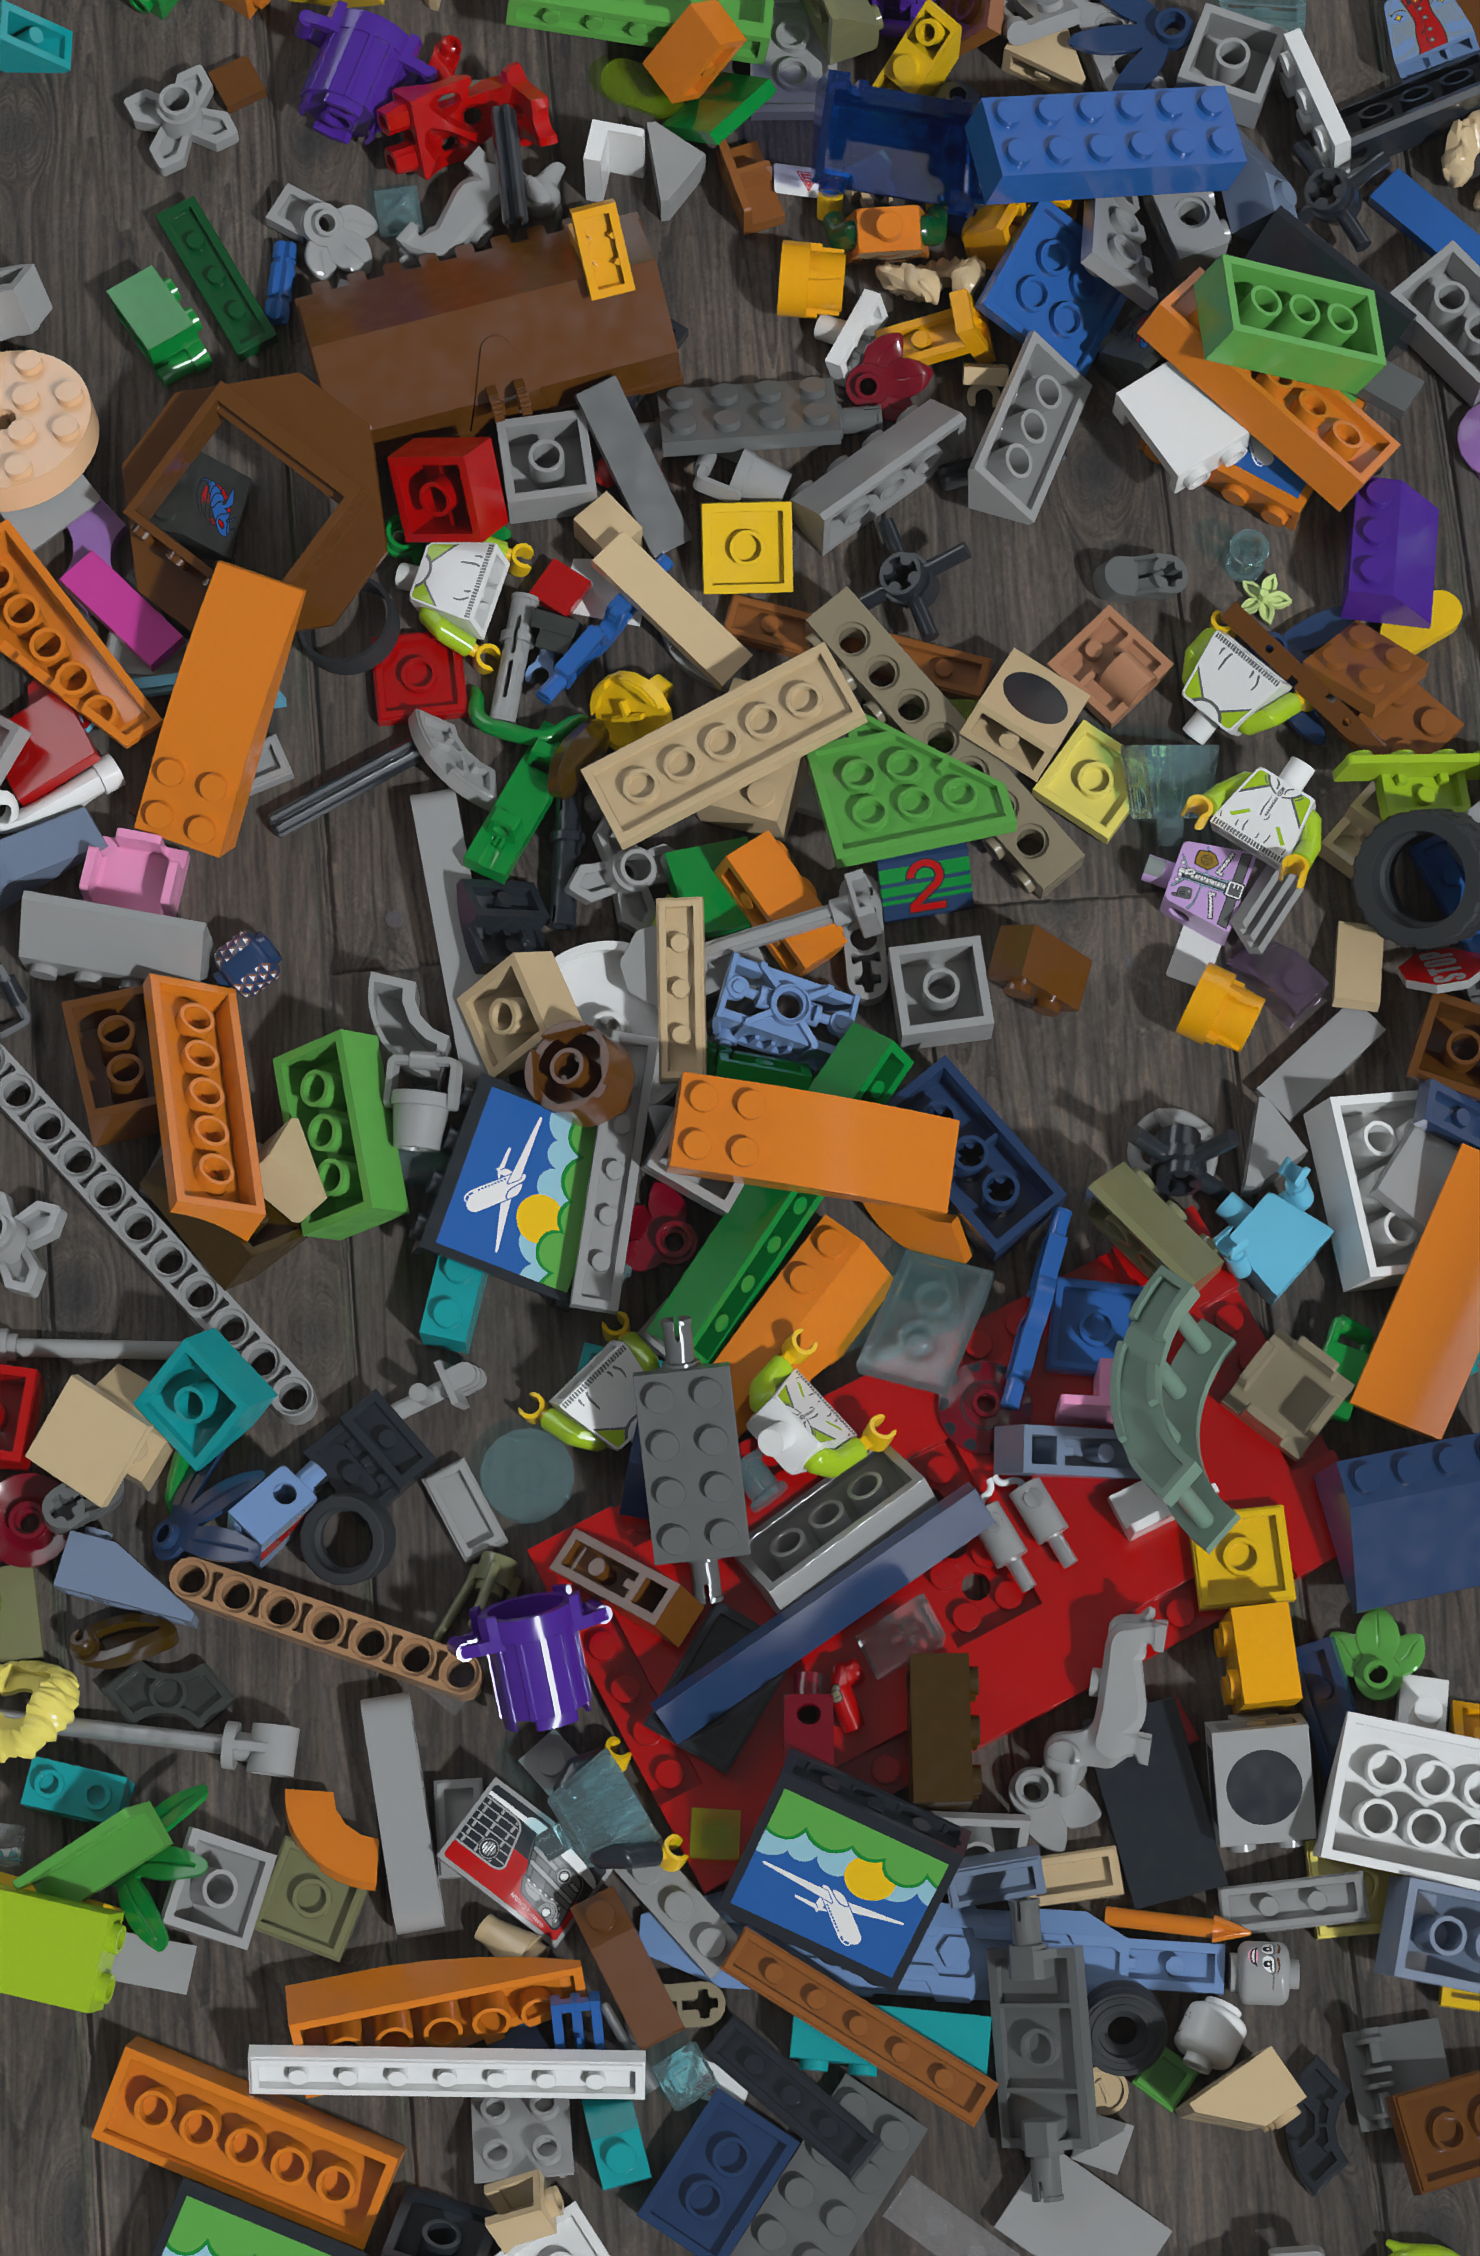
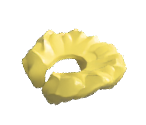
M40 1660L10 1661L0 1664V1694L3 1697L21 1692L32 1693L30 1702L26 1705L24 1717L11 1719L5 1717L0 1712V1763H5L8 1757L35 1758L36 1752L41 1750L46 1742L56 1741L58 1732L64 1731L66 1725L73 1722L75 1717L74 1710L79 1705L80 1691L78 1688L80 1684L71 1671L63 1669L59 1665L49 1664Z

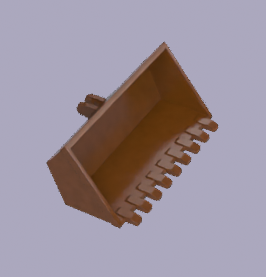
M638 212L619 216L636 289L622 294L591 301L582 262L570 242L566 225L572 223L570 217L562 220V231L547 234L542 225L531 227L526 230L528 239L515 243L510 242L508 235L495 236L490 239L492 249L475 253L472 244L460 245L454 249L456 258L439 262L436 253L425 254L419 257L421 267L403 271L400 262H393L383 266L385 276L367 280L364 271L354 272L347 275L349 283L347 286L331 289L329 281L323 280L311 284L313 294L294 299L317 386L372 426L377 464L388 461L387 457L413 438L482 437L497 433L496 423L505 421V419L579 410L573 395L615 375L626 397L633 395L637 397V394L642 396L684 385V378L657 262L645 236Z

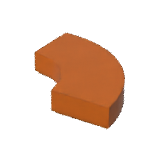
M863 1202L865 1208L880 1228L893 1240L911 1252L933 1261L949 1264H966L972 1257L958 1215L939 1214Z
M285 1789V1817L297 1847L301 1848L320 1867L319 1870L328 1877L351 1887L375 1891L379 1839L361 1835L345 1824L336 1810L334 1792Z

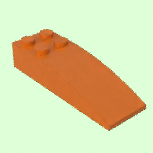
M222 560L218 561L170 697L135 822V829L160 835L166 840L218 858L235 848L307 590Z
M683 1071L678 1082L666 1172L947 1214L960 1120L824 1093Z

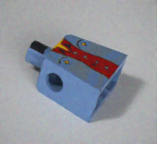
M1388 0L1384 4L1393 59L1401 81L1480 49L1472 25L1455 0Z
M309 1461L295 1475L286 1466H280L228 1511L227 1529L246 1536L260 1546V1555L256 1560L251 1561L259 1570L301 1530L306 1515L316 1505L317 1498L315 1494L330 1481L325 1471L314 1461Z

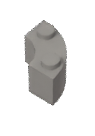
M21 264L0 268L1 342L15 336L33 334L53 309L34 264Z
M371 971L368 987L369 1009L376 1036H378L379 1044L386 1057L389 1059L393 1055H410L412 1051L440 1052L442 1057H451L453 1051L450 1037L433 1029L420 1015V996L416 982ZM400 1066L399 1072L419 1087L429 1091L442 1092L448 1068H441L437 1071L411 1069L410 1066Z

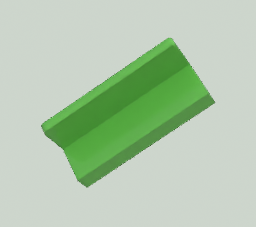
M147 1801L122 1809L13 1880L12 1883L16 1890L34 1886L35 1890L40 1893L84 1902L174 1843L151 1802Z

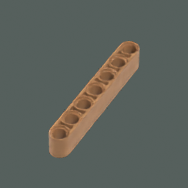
M188 1557L181 1559L170 1571L169 1582L171 1589L183 1603L198 1610L454 1700H473L481 1694L485 1687V1673L476 1657L468 1662H462L448 1651L447 1645L200 1558ZM196 1571L205 1574L206 1579L202 1589L195 1593L183 1591V1581L187 1575ZM238 1587L249 1589L250 1598L246 1605L238 1609L227 1606V1597L232 1590ZM281 1603L293 1604L295 1607L294 1616L288 1623L279 1625L272 1622V1611L277 1605ZM328 1618L338 1620L340 1627L335 1637L330 1640H320L316 1637V1628L321 1621ZM371 1634L383 1636L385 1643L380 1653L374 1656H365L361 1653L360 1646L365 1637ZM418 1649L428 1652L430 1660L425 1669L419 1672H411L405 1668V1660L409 1653ZM462 1665L472 1667L475 1670V1677L470 1685L457 1688L450 1684V1675L455 1668Z

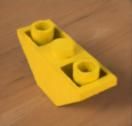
M926 0L859 107L889 133H894L937 93L959 59L962 26L932 0Z

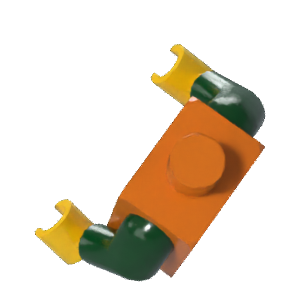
M945 184V188L937 191H931L930 185L924 187L927 213L919 205L855 209L846 218L843 215L842 192L836 191V197H825L822 195V192H818L817 218L823 221L831 247L844 249V252H846V265L929 260V247L942 244L946 238L948 212L952 209L950 186Z

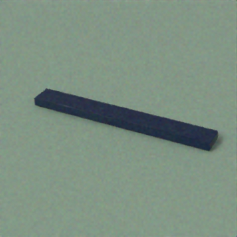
M967 1482L651 1702L650 1705L676 1744L678 1745L992 1526L995 1521L978 1492Z

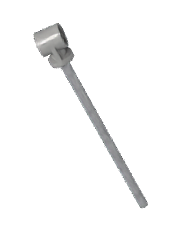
M0 1709L2 1715L11 1719L21 1718L26 1714L23 1711ZM74 1717L73 1722L67 1724L66 1729L58 1732L57 1735L221 1754L220 1763L222 1769L235 1770L238 1761L247 1762L246 1772L293 1778L300 1729L277 1724L253 1723L251 1733L242 1732L241 1722L228 1721L222 1735Z

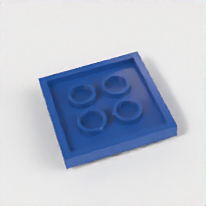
M1051 201L1032 202L974 307L1022 345L1028 332L1036 331L1070 365L1085 377L1098 353V346L1108 335L1128 297L1101 277L1091 275L1084 265L1080 263L1083 231L1081 225Z

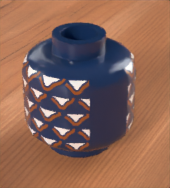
M242 930L216 950L214 962L218 970L212 973L220 986L234 988L241 996L252 998L279 977L280 966L278 963L283 958L262 931L254 934L249 930Z

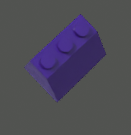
M1371 477L1350 500L1340 618L1430 629L1439 509L1403 480Z

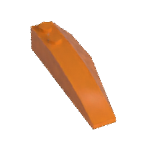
M8 519L1 522L0 651L124 748H130L163 724L162 718Z
M826 1214L770 1285L714 1361V1363L730 1362L738 1439L748 1430L746 1423L754 1414L750 1409L749 1387L752 1380L775 1355H782L781 1346L794 1331L800 1328L804 1329L796 1337L797 1345L801 1349L807 1350L815 1341L818 1343L816 1351L804 1362L792 1364L793 1370L797 1368L810 1383L813 1377L827 1366L834 1364L845 1354L897 1285V1281L866 1243Z
M473 1957L429 1960L383 1966L285 1986L288 2025L293 2045L464 2048L481 2040H484L489 2045L505 2038V2033L513 2027L523 2023L528 2027H533L552 2019L550 1995H560V1999H570V1993H580V1997H587L580 1960L538 1957ZM305 2095L306 2099H308V2098H313V2097H318V2096H323V2095Z

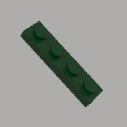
M195 196L156 214L157 224L239 362L279 343L275 330Z

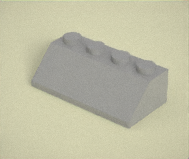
M929 399L920 407L917 405L910 406L900 414L896 424L885 432L877 430L863 442L862 448L850 457L843 455L837 458L828 467L827 473L815 482L808 480L801 484L793 492L792 499H790L792 502V521L821 556H824L935 476L940 465L954 462L961 457L966 418L961 412L933 399Z
M23 891L19 958L24 968L33 977L54 981L57 976L73 978L76 984L87 988L99 989L102 984L117 986L119 990L143 985L149 973L206 984L210 982L216 948L205 922L38 892Z
M890 1445L881 1452L867 1450V1457L837 1477L824 1478L749 1533L751 1555L734 1556V1559L777 1615L938 1503L926 1479Z

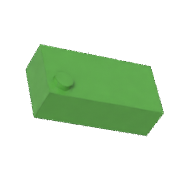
M1221 254L1194 283L1205 360L1353 394L1361 391L1387 365L1374 290L1226 254Z
M339 1029L273 1058L283 1123L285 1124L290 1118L299 1119L327 1196L324 1202L301 1221L303 1236L341 1241L408 1214L409 1207L399 1151L393 1147L391 1108H386L383 1102L385 1073L378 1036Z

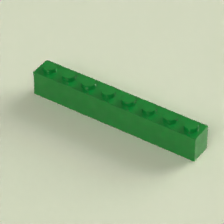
M853 1022L843 1038L838 1042L835 1050L819 1074L813 1079L807 1091L886 1105L914 1061L892 1039ZM744 1184L730 1211L723 1215L715 1229L710 1233L707 1241L689 1268L683 1273L681 1280L662 1308L657 1312L646 1332L664 1347L660 1320L673 1316L675 1334L679 1336L678 1316H691L694 1355L700 1359V1363L713 1364L825 1196Z

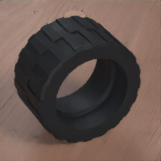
M1445 808L1400 812L1390 816V819L1385 822H1380L1373 828L1371 834L1364 838L1360 845V851L1355 856L1353 863L1352 888H1354L1355 903L1357 908L1361 910L1364 916L1363 919L1369 927H1373L1378 932L1380 937L1404 948L1429 949L1456 944L1458 941L1470 939L1480 930V823L1473 820L1472 816ZM1421 835H1436L1448 841L1459 854L1465 871V888L1459 905L1449 917L1436 922L1421 921L1409 913L1401 903L1394 884V870L1400 852L1411 839Z

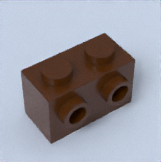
M1036 924L1003 925L999 929L987 977L1001 985L1003 992L1008 996L1024 999L1032 1004L1034 1012L1044 1016L1057 1017L1059 1012H1079L1092 960Z

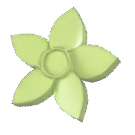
M1275 574L1267 576L1263 580L1261 587L1253 581L1242 580L1243 590L1250 598L1241 607L1249 614L1259 610L1261 621L1269 627L1273 622L1275 609H1284L1292 604V599L1286 593L1277 591L1278 583Z

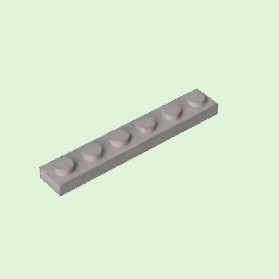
M613 1030L610 1038L628 1050L634 1065L635 1079L631 1093L632 1102L625 1113L616 1115L611 1120L596 1127L569 1307L616 1315L620 1301L659 1038Z
M554 1728L518 1761L558 1807L564 1811L565 1808L562 1802L558 1803L554 1798L553 1786L567 1760L578 1754ZM596 1775L585 1778L580 1787L587 1791L600 1779ZM578 1828L580 1832L586 1837L585 1833L580 1828ZM660 1866L614 1869L711 1980L721 1972L719 1968L739 1936L680 1870L668 1872Z

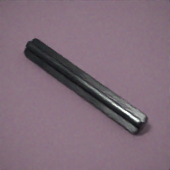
M411 736L269 813L267 816L268 824L273 833L278 838H282L420 763L424 759Z

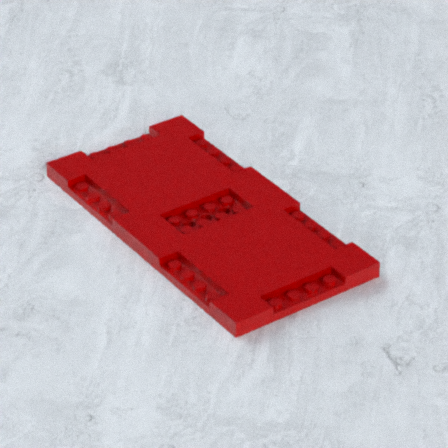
M1192 1205L1184 1209L1183 1212L1188 1218L1186 1224L1198 1236L1204 1233L1213 1239L1195 1206ZM1113 1246L1110 1252L1062 1276L1065 1278L1145 1286L1149 1281L1116 1246ZM1224 1260L1219 1273L1199 1291L1201 1296L1188 1311L1197 1324L1203 1318L1232 1337L1237 1343L1218 1370L1204 1403L1200 1423L1201 1456L1210 1483H1216L1220 1491L1217 1495L1231 1509L1275 1505L1284 1506L1294 1582L1337 1560L1313 1475L1340 1460L1334 1450L1329 1451L1319 1433L1299 1460L1295 1462L1220 1405L1237 1382L1241 1373L1267 1341L1238 1291L1240 1286L1238 1281L1228 1271ZM1025 1295L950 1335L945 1333L823 1396V1398L853 1429L858 1439L862 1437L863 1431L874 1416L879 1414L885 1415L884 1421L876 1431L879 1434L888 1435L893 1430H897L889 1445L926 1479L932 1492L939 1495L942 1500L967 1482L976 1489L980 1496L987 1490L986 1480L994 1476V1454L979 1455L970 1453L958 1447L948 1438L942 1429L938 1417L939 1394L948 1377L958 1368L968 1363L993 1361L1008 1367L1017 1328L1028 1309L1030 1299ZM1050 1309L1041 1335L1031 1376L1025 1383L1030 1391L1033 1407L1029 1425L1115 1430L1113 1423L1112 1426L1055 1423V1411L1060 1395H1093L1094 1377L1045 1372ZM1178 1330L1172 1340L1166 1358L1170 1366L1185 1341V1338ZM981 1397L977 1401L981 1411L990 1412L995 1408V1403L990 1397ZM754 1436L739 1443L749 1533L826 1478L809 1473L808 1471L795 1475L787 1473L773 1457L765 1455L760 1450L758 1440ZM998 1475L999 1478L1004 1480L1018 1477L1025 1483L1037 1478L1032 1476ZM1039 1477L1069 1526L1062 1534L1078 1561L1065 1569L1048 1542L1038 1545L1009 1497V1494L1020 1486L1012 1484L1005 1487L999 1486L994 1482L993 1494L986 1499L985 1506L999 1501L1028 1550L1021 1558L1037 1585L1022 1593L1007 1566L997 1569L978 1536L974 1537L966 1543V1552L961 1557L955 1559L944 1558L791 1665L727 1776L643 1727L645 1720L652 1710L650 1703L660 1697L715 1604L710 1603L708 1585H704L706 1604H703L704 1609L679 1648L643 1629L611 1609L612 1618L608 1623H599L579 1630L586 1668L625 1744L632 1753V1757L672 1834L681 1836L683 1842L679 1848L683 1855L689 1856L687 1863L704 1896L726 1885L728 1879L731 1878L776 1784L783 1766L784 1695L793 1694L794 1674L799 1672H817L822 1674L823 1694H830L831 1669L839 1661L843 1664L852 1658L859 1660L865 1674V1680L863 1683L855 1684L851 1687L865 1725L855 1731L844 1733L833 1708L834 1768L895 1795L909 1787L906 1665L910 1654L969 1653V1666H978L979 1695L976 1696V1702H970L971 1715L980 1716V1745H977L978 1751L1089 1692L1092 1668H1102L1108 1628L1114 1617L1121 1614H1141L1149 1606L1155 1608L1156 1615L1153 1619L1168 1620L1164 1651L1220 1622L1229 1609L1199 1612L1190 1539L1176 1520L1130 1542L1128 1541L1107 1499L1109 1496L1142 1479ZM621 1505L614 1509L611 1506L527 1549L528 1556L547 1592H553V1585L570 1584L572 1592L579 1590L582 1603L587 1602L589 1599H594V1597L549 1569L575 1528L681 1584L693 1596L689 1563L680 1562L655 1565L650 1521L619 1515ZM725 1557L718 1560L721 1590L724 1597L720 1602L761 1626L777 1615L734 1557ZM971 1575L983 1577L989 1585L988 1595L984 1599L977 1601L967 1598L962 1591L964 1579ZM1147 1644V1654L1142 1663L1162 1652L1154 1651L1152 1645Z

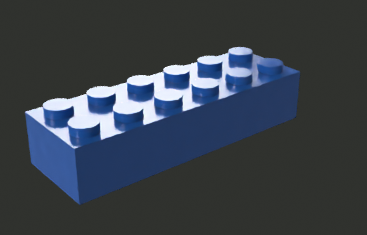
M1225 85L981 98L965 126L986 205L1228 191L1247 163Z

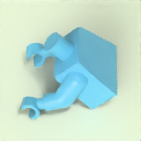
M1288 1156L1285 1157L1277 1170L1286 1179V1190L1277 1195L1268 1192L1254 1209L1232 1192L1215 1212L1230 1225L1212 1239L1215 1247L1223 1255L1228 1271L1236 1278H1246L1270 1306L1276 1302L1328 1243L1334 1233V1230L1304 1212L1311 1207L1314 1201L1313 1191L1306 1178L1311 1169L1306 1166L1302 1168L1296 1165ZM1234 1228L1235 1230L1229 1236V1232Z

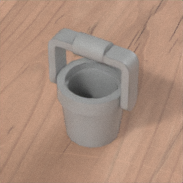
M745 448L741 452L701 454L698 456L693 467V472L696 475L693 482L694 489L723 502L782 501L792 477V473L758 456L757 452ZM717 455L738 463L730 485L708 477L716 462Z
M412 1051L410 1055H393L388 1059L383 1102L386 1108H393L394 1148L414 1152H440L449 1111H458L460 1105L463 1065L460 1061L451 1057H442L440 1052ZM400 1066H410L411 1069L437 1071L441 1068H450L448 1094L429 1090L398 1089Z

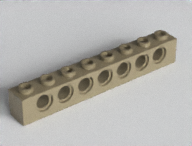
M848 586L806 619L805 633L808 635L804 638L806 644L811 649L825 642L851 690H856L866 701L863 707L869 716L927 745L934 738H945L953 746L945 754L1006 784L1017 820V831L983 838L982 843L996 860L999 861L1001 858H1004L1015 870L1011 875L1026 894H1030L1033 891L1042 900L1082 866L1085 854L1001 759L959 733L966 723L964 717ZM847 638H856L863 643L864 648L857 653H847L840 647V643ZM885 671L894 680L888 686L879 687L874 685L869 680V677L874 672ZM914 704L922 710L923 715L916 720H906L898 711L904 705ZM1024 838H1033L1040 843L1042 850L1036 855H1025L1018 849L1017 843Z

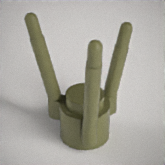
M483 1551L479 1563L472 1564L467 1580L442 1619L433 1639L437 1642L443 1639L474 1587L475 1591L479 1593L474 1607L480 1605L481 1611L485 1609L489 1597L502 1599L504 1592H506V1600L517 1597L522 1579L515 1576L518 1562L496 1552ZM469 1620L468 1626L472 1629L471 1621Z

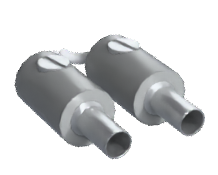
M994 1475L986 1480L987 1490L980 1495L984 1504L986 1499L993 1494L994 1482L999 1486L1005 1487L1012 1484L1019 1485L1020 1487L1011 1492L1009 1497L1038 1545L1048 1542L1064 1569L1078 1561L1062 1534L1069 1526L1039 1477L1026 1483L1018 1477L1004 1480L999 1478L998 1475ZM995 1501L986 1506L995 1523L977 1536L996 1568L999 1569L1007 1566L1022 1593L1037 1585L1021 1558L1028 1550L999 1501Z

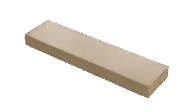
M624 530L592 560L591 566L720 690L751 660L753 655Z
M703 897L656 898L659 1082L661 1084H678L683 1071L707 1075Z

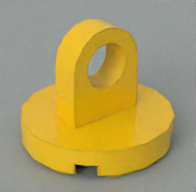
M618 671L601 680L591 693L589 707L591 716L595 714L596 719L603 721L610 734L609 746L617 751L672 722V712L667 701L673 693L674 685L660 674L648 680L635 672Z

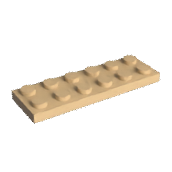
M825 642L586 766L581 769V772L622 850H625L860 727L868 721Z

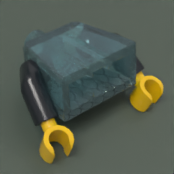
M615 1736L607 1739L604 1749L596 1748L569 1758L553 1786V1793L547 1799L559 1822L535 1836L547 1860L551 1862L574 1847L587 1868L596 1866L599 1869H637L660 1866L668 1872L680 1870L689 1856L685 1854L676 1856L670 1850L677 1849L683 1840L678 1834H672L666 1838L662 1845L655 1842L661 1836L623 1773L628 1767L632 1753L627 1752L624 1755L615 1754L619 1749L621 1740Z

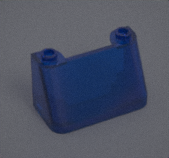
M829 69L817 81L811 182L818 184L819 192L843 195L845 190L945 206L947 207L948 214L962 217H971L974 210H980L987 206L965 131V126L980 99L988 98L987 96L980 95L978 103L971 101L962 102L963 97L953 96L949 100L868 86V81L861 79L853 86L850 81L851 73Z

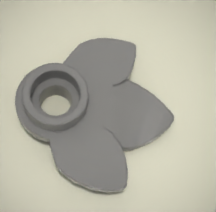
M326 202L310 205L302 215L301 231L308 240L304 257L313 275L320 281L328 280L335 272L336 267L348 273L364 271L366 275L369 274L372 267V253L369 243L365 239L374 234L379 227L375 218L366 210L352 204L338 209ZM321 216L325 217L328 221L329 230L327 232L323 231L319 225Z
M1045 1764L1041 1768L1025 1767L1016 1772L1010 1780L1008 1786L1010 1802L1019 1812L1030 1815L1029 1835L1042 1847L1056 1852L1064 1851L1067 1844V1828L1085 1827L1101 1817L1102 1812L1094 1798L1079 1785L1085 1776L1088 1766H1081L1075 1791L1065 1798L1059 1797L1056 1773L1048 1769ZM1028 1784L1037 1786L1040 1790V1798L1036 1800L1028 1799L1023 1792L1024 1786Z

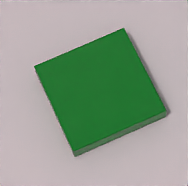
M720 72L699 99L689 100L667 119L662 126L683 140L719 145L766 103L777 90L770 78Z
M747 836L665 852L660 858L673 898L703 897L705 938L753 928L714 874V870L727 855L749 842Z

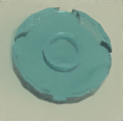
M534 1428L513 1430L497 1438L486 1451L480 1469L482 1491L490 1506L505 1519L521 1524L542 1522L552 1517L553 1514L557 1513L568 1502L575 1483L573 1461L564 1444L550 1433Z

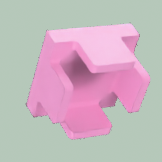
M117 828L115 838L103 836L108 844V847L100 851L99 847H88L79 884L83 901L172 917L177 916L190 861L188 851L166 847L160 835L124 828Z

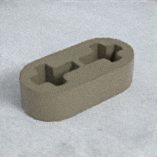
M704 1981L664 1984L672 2002H677V2013L685 2029L709 2027L721 2020L725 2012L726 2001L723 1992L715 1984ZM702 1990L708 1991L710 1999H717L718 2008L710 2009V2017L705 2019L700 2018L698 2010H682V2002L697 2000L698 1991Z

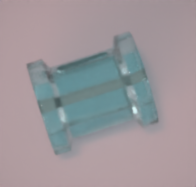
M1244 529L1233 536L1230 541L1229 552L1225 558V570L1230 578L1236 582H1242V580L1255 581L1261 576L1264 570V562L1268 558L1270 550L1268 539L1258 530Z
M760 1449L752 1451L741 1459L744 1492L752 1501L750 1508L754 1513L774 1502L788 1488L785 1481L779 1482L763 1462L764 1454Z

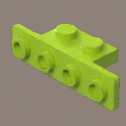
M1406 749L1392 752L1389 755H1373L1372 751L1359 750L1349 753L1333 770V780L1335 782L1374 781L1381 822L1390 819L1392 815L1400 812H1410V810L1445 808L1452 809L1454 812L1466 813L1471 808L1466 780H1480V750L1474 753L1457 754L1453 749H1443L1432 754H1415L1413 750Z

